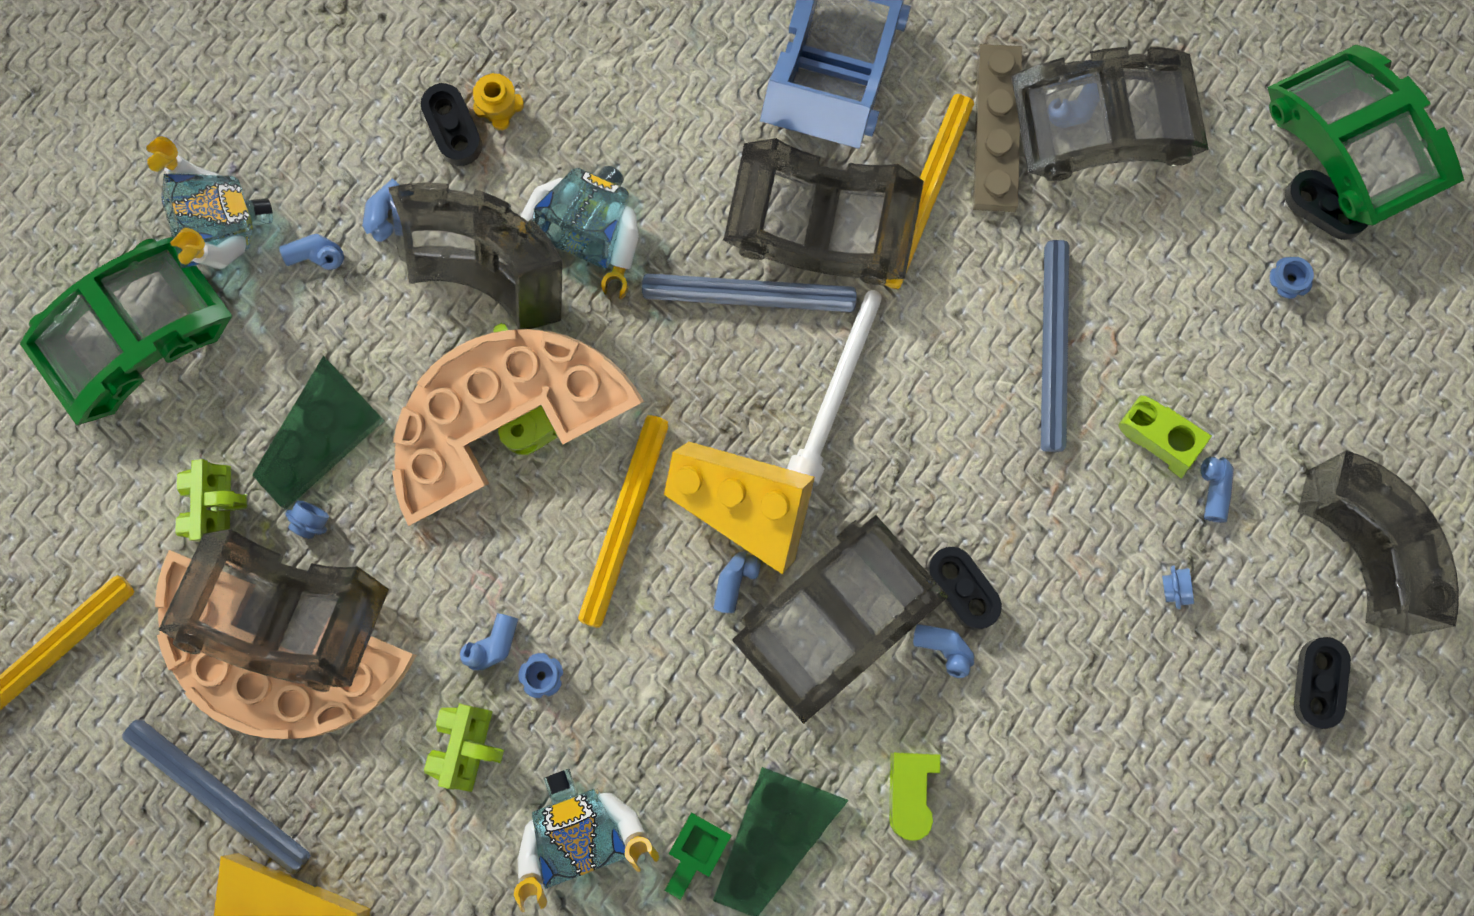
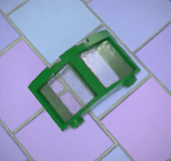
M1354 45L1267 87L1271 100L1269 111L1278 127L1284 128L1297 136L1319 159L1338 192L1339 205L1346 218L1373 226L1464 181V177L1445 127L1436 130L1432 120L1425 111L1431 103L1421 89L1409 76L1400 79L1389 68L1392 61L1384 55L1370 48Z
M175 236L158 241L151 238L140 242L133 250L105 263L81 278L58 296L43 312L38 313L29 321L30 328L25 333L20 345L76 426L114 415L126 398L145 381L141 375L143 371L162 358L167 363H171L196 349L217 342L233 315L196 264L182 267L183 264L178 259V254L181 251L170 243Z

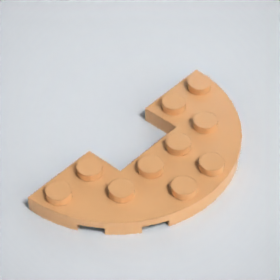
M514 329L494 332L469 340L443 355L422 375L406 406L401 410L393 443L396 444L395 470L392 471L396 496L408 526L488 485L489 482L468 444L541 405L563 445L643 403L644 400L625 373L610 359L589 345L566 335L544 330Z
M171 550L168 551L162 565L157 583L155 607L158 608L160 631L157 638L167 668L174 673L179 684L186 691L184 694L190 701L215 721L236 731L262 738L302 739L339 730L356 722L381 704L402 681L416 657L415 654L331 619L312 660L236 628L255 587L254 585Z

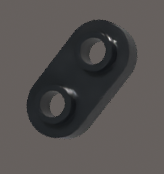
M439 83L429 87L421 98V110L443 158L456 166L471 164L479 157L482 151V140L460 91L447 83ZM448 105L452 107L451 111L447 114L438 113L439 109L443 106ZM461 141L468 143L464 150L457 151L454 149L455 145Z
M1302 171L1286 187L1285 200L1288 207L1294 213L1337 239L1349 240L1355 238L1368 227V224L1349 218V225L1339 221L1338 214H1345L1339 205L1338 192L1331 178L1320 171ZM1301 191L1308 192L1312 197V201L1304 200L1301 196Z
M945 547L937 551L929 561L927 569L928 578L958 621L963 626L972 630H983L993 625L1001 614V599L970 555L958 547ZM950 563L957 568L956 578L948 579L943 575L942 567L944 564ZM971 600H979L983 603L984 612L982 615L976 616L970 612L969 603Z
M1331 637L1313 639L1302 647L1299 654L1293 704L1294 712L1302 724L1312 729L1332 728L1338 725L1345 715L1351 658L1345 645L1337 639ZM1318 653L1323 654L1327 659V666L1324 670L1320 669L1316 664L1315 659ZM1314 698H1317L1322 703V711L1318 715L1313 713L1310 707L1311 701Z

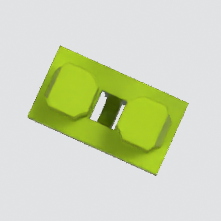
M204 459L191 460V469L177 474V491L180 496L190 498V512L178 515L176 518L175 534L180 537L189 538L190 541L213 545L230 544V511L247 509L248 495L237 494L231 491V466L213 464Z
M460 703L458 708H441L439 710L436 721L437 732L451 735L446 752L432 750L428 754L424 767L425 774L439 780V787L473 792L480 760L501 763L504 749L484 745L493 711Z

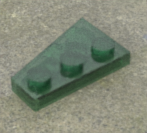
M323 355L252 476L279 506L286 510L385 420Z
M762 767L713 901L750 916H759L792 874V871L810 848L814 846L828 825L849 800Z

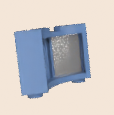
M796 0L789 25V33L795 34L793 42L788 41L785 52L781 51L775 69L769 79L760 122L860 149L864 135L873 137L880 112L873 110L896 30L904 32L911 6L905 5V0Z

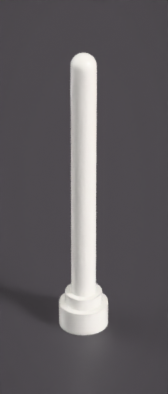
M870 290L865 294L805 448L799 449L797 455H792L787 466L789 470L814 476L813 486L819 485L825 468L822 466L824 459L820 455L882 300V296L877 290Z

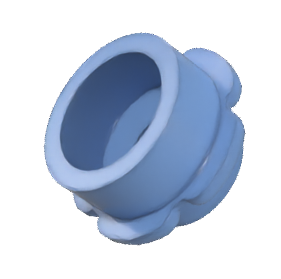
M1284 257L1276 263L1277 267L1270 271L1269 279L1271 285L1276 287L1278 294L1284 298L1294 299L1297 295L1304 296L1312 288L1313 268L1303 258ZM1288 275H1293L1295 280L1293 282L1289 281Z
M296 501L293 509L287 510L285 513L288 521L291 522L288 528L301 537L313 539L315 534L321 535L327 532L325 524L329 519V515L313 504L305 501Z
M1172 565L1170 567L1171 575L1162 576L1166 603L1175 602L1176 608L1181 609V605L1194 604L1190 569L1175 570V565Z
M537 653L530 656L528 661L522 664L519 669V681L524 685L525 693L531 697L552 696L562 685L560 677L563 675L562 665L557 659L548 658V655L545 653ZM541 671L545 673L543 680L537 678V674Z

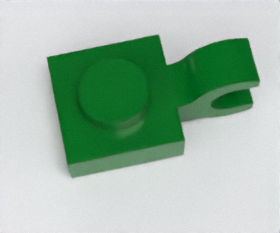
M691 812L669 852V855L680 860V863L664 891L681 900L696 871L710 877L732 835Z

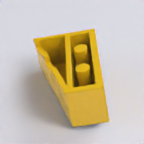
M688 441L672 452L664 495L781 574H784L796 560L815 477Z
M240 853L220 857L214 916H370V908L321 887H314L291 877L290 874L271 869L252 861V858Z

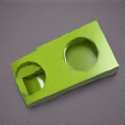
M1142 395L1136 399L1118 424L1119 429L1127 438L1137 445L1146 448L1169 465L1167 469L1181 479L1212 437V435L1168 406L1165 407L1152 398Z
M542 405L498 428L501 442L512 453L517 455L534 453L558 438Z
M890 753L889 821L894 833L903 839L910 841L920 840L927 836L932 829V812L927 806V773H940L941 754Z

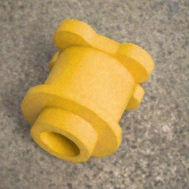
M491 73L485 75L476 82L473 88V109L476 116L480 118L485 117L491 121L496 130L507 129L510 126L509 120L513 115L523 110L524 102L521 95L515 94L513 83L501 74Z

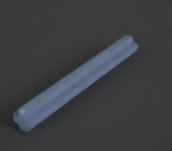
M1050 240L1044 247L1041 449L1046 452H1062L1067 446L1070 245L1064 240Z
M648 273L644 275L642 280L643 297L654 300L852 312L855 310L857 298L856 288L850 286Z
M134 720L123 732L122 738L127 744L289 873H298L306 865L311 855L305 848L145 721Z

